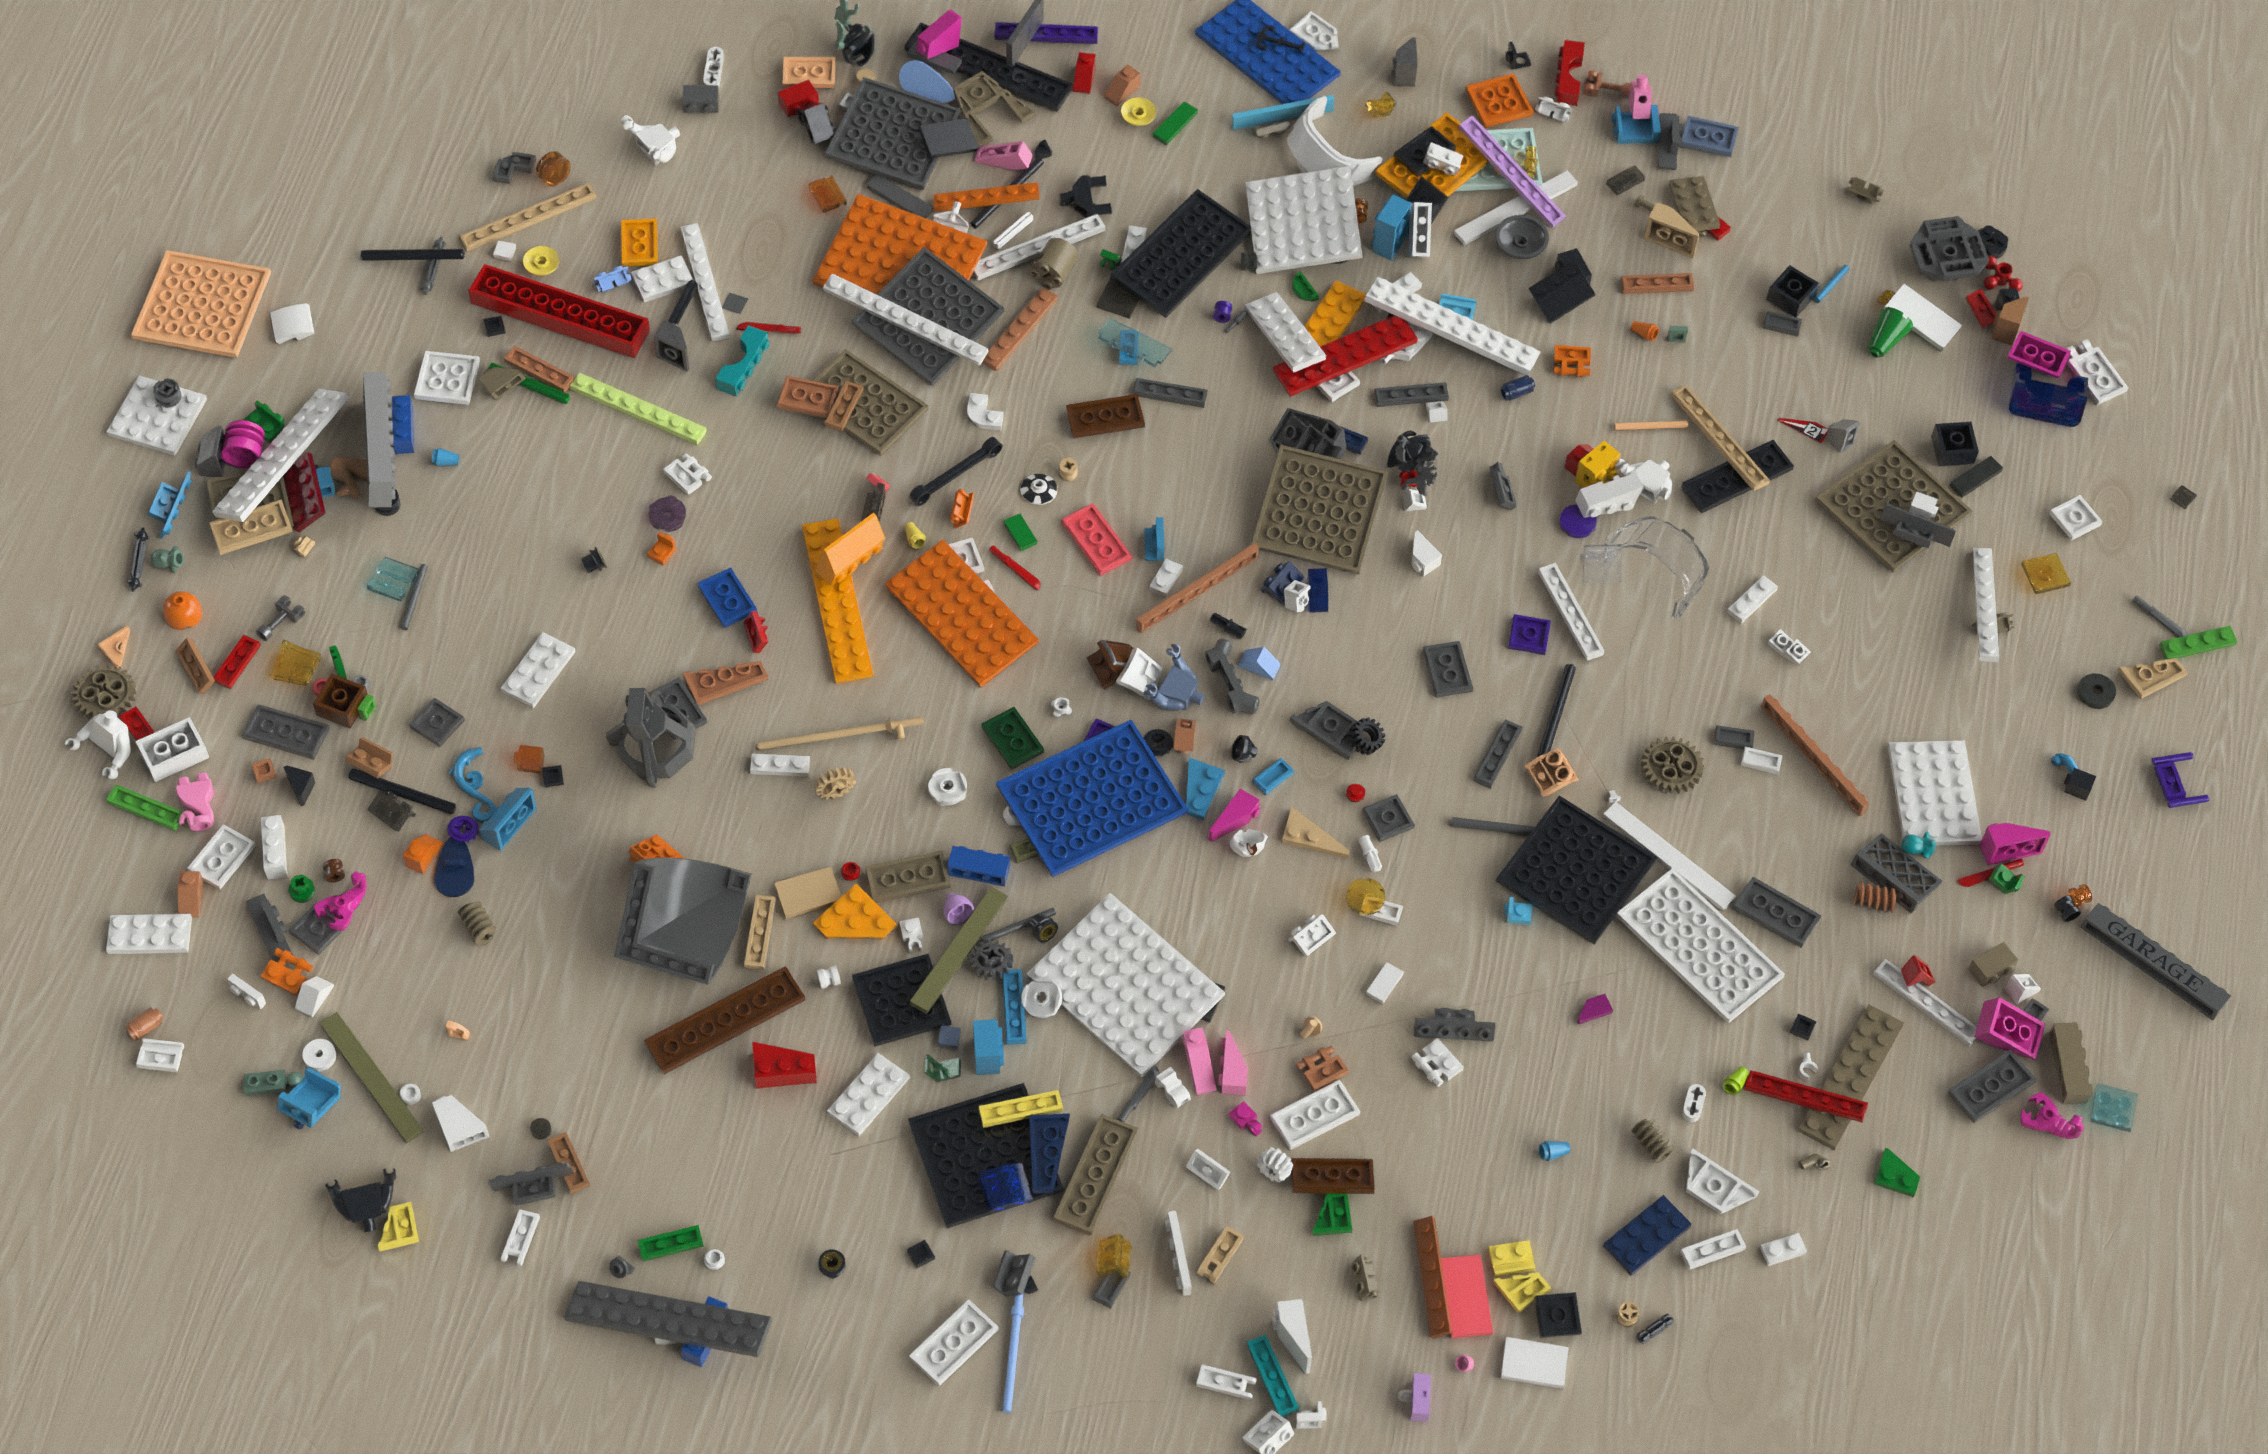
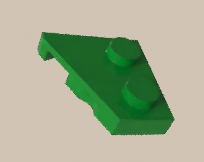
M1327 1193L1312 1235L1352 1233L1348 1194Z

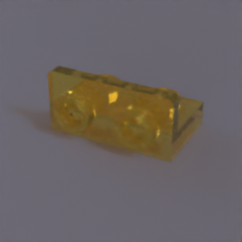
M1121 1233L1099 1240L1096 1273L1099 1277L1119 1272L1123 1278L1128 1277L1131 1244Z

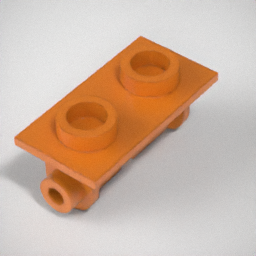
M959 489L955 493L954 503L956 505H953L950 515L951 522L955 523L954 528L968 524L974 492L966 494L965 490Z

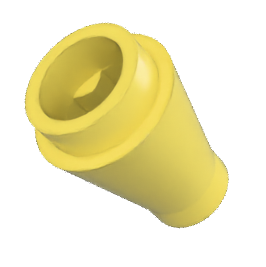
M913 522L907 523L904 529L909 546L914 549L922 548L926 543V536Z

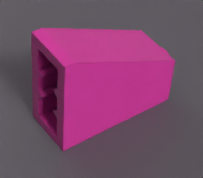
M951 9L946 11L918 36L916 51L929 59L958 47L962 17Z

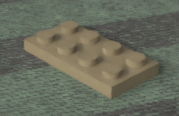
M1704 176L1669 180V187L1679 215L1696 231L1720 228V222Z
M942 851L865 866L872 899L875 903L951 888Z

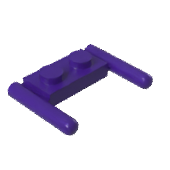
M2192 752L2151 759L2169 808L2205 803L2210 800L2208 795L2186 798V792L2174 762L2193 759Z

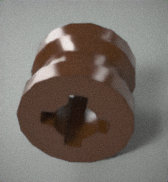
M330 859L323 863V870L326 872L325 880L327 882L333 883L344 879L345 872L342 870L343 863L340 859Z

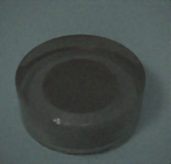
M544 1118L535 1119L530 1125L532 1136L540 1140L547 1138L551 1133L549 1121Z

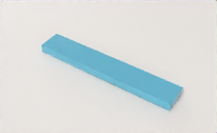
M1333 95L1326 96L1327 102L1324 113L1334 111ZM1317 98L1232 114V128L1237 130L1299 118Z

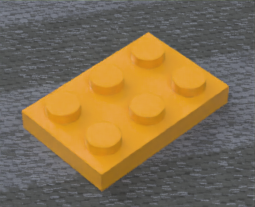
M657 218L621 220L622 267L650 266L658 263Z

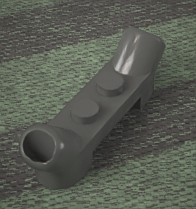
M1219 639L1214 648L1205 651L1208 666L1211 672L1220 671L1230 691L1227 694V704L1232 713L1244 711L1254 714L1259 707L1260 700L1257 696L1243 691L1242 681L1240 678L1237 679L1234 665L1228 661L1232 644L1226 639Z

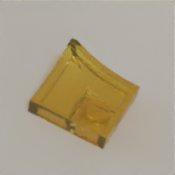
M283 640L277 660L270 673L271 679L307 687L322 658L321 654Z

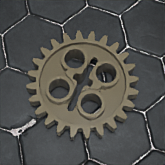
M104 664L102 669H99L98 665H96L95 671L89 668V674L81 673L83 679L77 678L78 684L73 685L75 690L72 691L74 705L82 716L86 714L87 719L98 714H104L107 711H114L117 713V717H119L120 711L127 712L125 707H132L130 701H135L134 695L137 693L132 676L128 675L127 670L122 671L120 666L115 670L113 664L110 668H107L106 664Z
M1665 736L1663 742L1658 738L1656 744L1651 742L1650 747H1646L1645 753L1642 755L1641 766L1643 767L1641 772L1645 773L1644 779L1650 778L1649 785L1655 783L1656 790L1662 787V793L1668 789L1670 794L1673 793V790L1680 794L1681 789L1688 792L1689 787L1693 789L1695 783H1699L1704 769L1702 764L1703 758H1699L1700 751L1694 752L1696 746L1689 747L1690 741L1684 744L1682 743V738L1676 741L1673 736L1672 740L1669 741Z

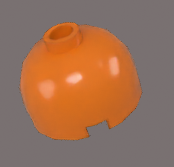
M175 592L165 600L163 616L167 624L173 629L185 630L184 627H194L202 617L201 604L196 596L189 592Z

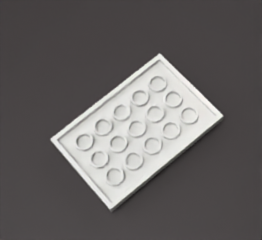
M1965 740L1889 742L1888 751L1902 837L1913 834L1923 838L1924 833L1928 832L1930 839L1935 840L1936 846L1980 844L1982 836Z

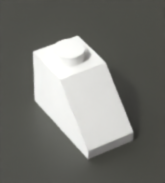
M1417 530L1414 535L1411 564L1414 570L1420 572L1424 577L1441 565L1442 554Z

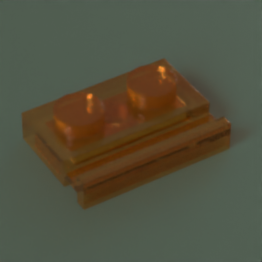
M832 175L827 179L822 178L809 183V189L823 213L836 209L839 205H847L846 198Z

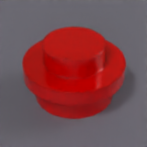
M1351 784L1347 787L1346 796L1350 801L1360 802L1365 797L1366 792L1362 785Z
M847 862L841 868V875L847 881H854L860 876V867L854 862Z

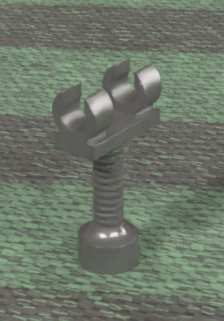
M283 595L275 603L276 610L280 612L279 615L267 626L261 625L256 630L257 635L262 640L268 641L272 637V630L286 617L296 623L298 619L305 615V608L297 605L291 611L288 609L292 603L289 601L291 598Z

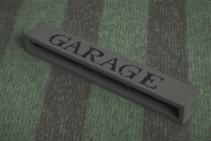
M2098 903L2085 918L2081 926L2082 929L2210 1019L2214 1020L2230 999L2231 995L2225 989L2212 983L2208 977L2202 976L2192 966L2178 959L2175 954L2162 948L2158 942L2152 941L2142 931L2128 924L2125 919L2112 913L2108 907Z

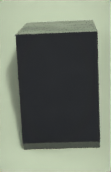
M288 765L284 766L286 777L300 805H305L315 784L313 773Z

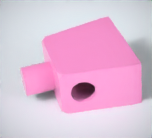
M1643 74L1638 75L1637 81H1631L1628 105L1633 119H1650L1652 91L1647 81V76Z

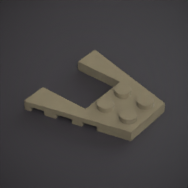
M982 71L953 88L964 118H968L978 147H983L993 141V137L975 115L999 100H1003L1021 124L1036 115L1034 109L1028 108L1023 101L1016 99L1011 95V92L1001 88L999 83Z

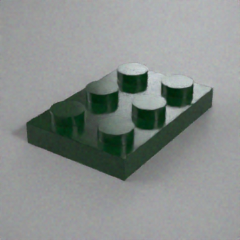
M1015 707L981 724V728L1011 770L1044 753L1043 746Z

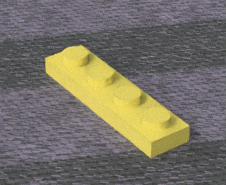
M1059 1090L979 1106L983 1128L1028 1119L1029 1115L1052 1114L1063 1111Z

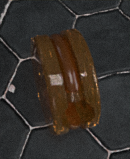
M552 151L545 154L539 160L536 174L548 186H557L568 177L571 165L561 153Z

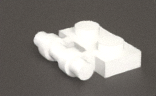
M684 454L682 457L683 463L676 459L663 470L666 476L689 495L702 485L700 478L708 482L712 476L704 466L701 467L694 457ZM689 468H693L695 472L693 473L689 470Z
M1438 1038L1422 1049L1425 1057H1421L1418 1053L1411 1057L1416 1062V1067L1419 1070L1422 1069L1427 1075V1079L1431 1083L1434 1082L1437 1087L1443 1084L1441 1076L1449 1081L1460 1073L1464 1067ZM1432 1063L1437 1070H1433L1428 1064Z

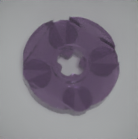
M675 496L663 497L650 504L649 519L654 528L658 530L659 528L663 529L665 532H672L683 526L687 515L686 508ZM666 512H671V516H670V517H668L667 515H664V514H665Z

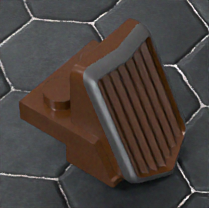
M1101 640L1097 642L1100 649L1086 657L1104 690L1115 684L1123 671L1131 651L1134 649L1128 643Z

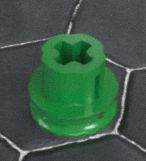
M296 875L291 879L288 891L295 902L305 903L313 898L315 887L313 881L305 875Z

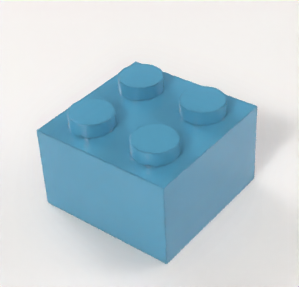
M997 1019L973 1021L976 1075L999 1074L1000 1066H1004L1002 1027H998Z

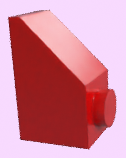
M1079 52L1073 92L1091 93L1096 69V54Z
M1588 444L1578 445L1567 455L1564 468L1576 477L1579 461L1594 448Z

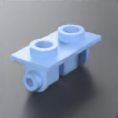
M622 266L616 267L612 270L613 272L607 274L606 272L597 274L593 281V284L598 283L596 285L597 291L603 293L613 289V281H615L617 287L628 284L632 280L631 275L626 274L628 266L624 268Z

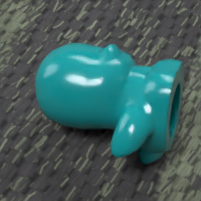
M1925 832L1923 838L1913 834L1906 835L1902 840L1901 846L1907 854H1922L1925 859H1928L1935 851L1936 842L1930 839L1928 832Z

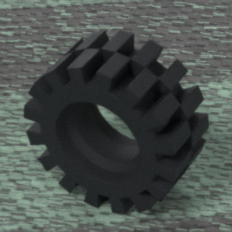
M1367 717L1360 719L1352 725L1348 736H1350L1349 742H1353L1352 748L1356 747V752L1361 750L1362 755L1365 753L1370 755L1382 747L1385 739H1383L1385 733H1382L1384 731L1383 727H1378L1381 724L1379 722L1375 724V719L1370 720ZM1362 730L1369 734L1371 742L1364 738Z

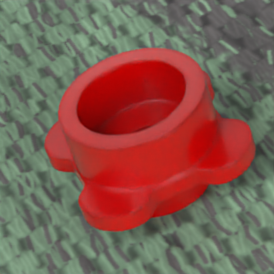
M1414 471L1409 473L1401 472L1399 474V478H1401L1400 486L1402 487L1407 479L1415 478L1417 473ZM1409 484L1408 487H1417V484Z

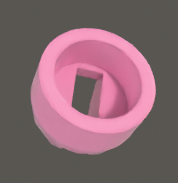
M1459 1355L1456 1358L1455 1366L1460 1372H1468L1473 1368L1474 1361L1468 1355Z

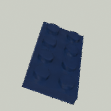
M1663 1195L1604 1242L1603 1247L1632 1276L1691 1228L1692 1224Z

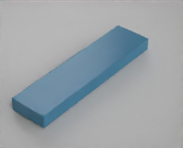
M1022 969L1009 970L1008 974L1002 973L1006 1044H1027L1025 1009L1021 1000L1023 992Z

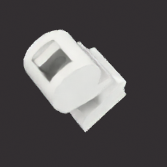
M1171 1067L1156 1076L1155 1085L1159 1089L1165 1088L1166 1098L1175 1108H1179L1191 1100L1189 1092L1182 1085L1181 1080L1176 1077V1072Z

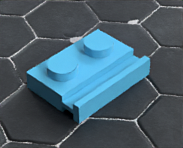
M1441 293L1439 305L1473 320L1477 300Z

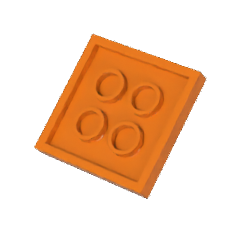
M1514 73L1466 86L1465 91L1484 128L1533 116L1534 111Z

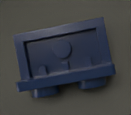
M1290 561L1278 564L1273 570L1275 573L1264 580V586L1261 588L1263 593L1268 591L1280 604L1285 602L1284 589L1293 581L1301 582L1305 577Z

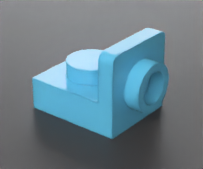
M1509 897V902L1504 904V915H1507L1506 923L1530 925L1532 904L1513 902L1514 897Z

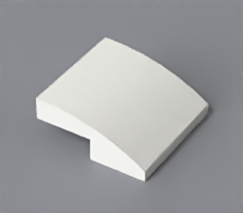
M308 304L292 305L270 313L275 341L278 344H282L292 338H296L299 341L314 334Z

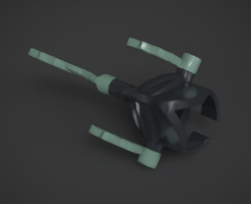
M840 0V6L835 8L834 16L835 20H839L835 24L837 28L835 48L841 49L845 61L852 66H855L853 61L863 55L864 58L856 62L857 65L862 67L875 52L874 33L872 28H869L867 25L863 27L862 24L855 23L852 25L849 18L851 15L857 14L859 4H855V9L851 10L848 7L847 0Z

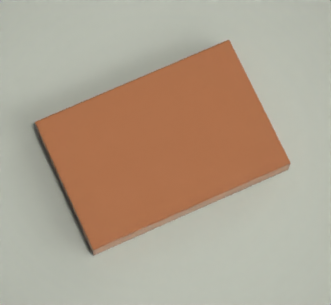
M786 376L777 402V408L827 418L838 397L840 387Z

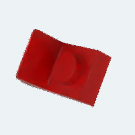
M1916 955L1911 956L1901 969L1907 987L1921 981L1928 986L1936 983L1929 965Z

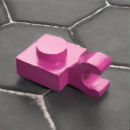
M1244 1101L1229 1112V1118L1241 1130L1247 1127L1255 1136L1262 1132L1260 1129L1262 1125L1256 1120L1257 1114Z

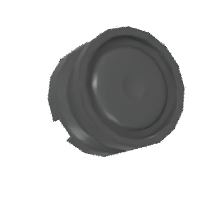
M164 378V381H158L153 387L155 399L162 407L176 406L182 398L179 385L174 379Z

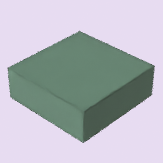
M1669 326L1667 341L1685 342L1688 326Z

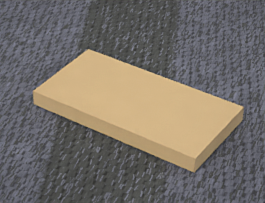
M282 500L256 507L243 522L224 518L209 522L220 555L293 532Z

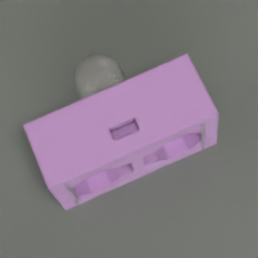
M1414 1373L1412 1390H1401L1398 1393L1399 1401L1411 1403V1421L1428 1422L1431 1374Z

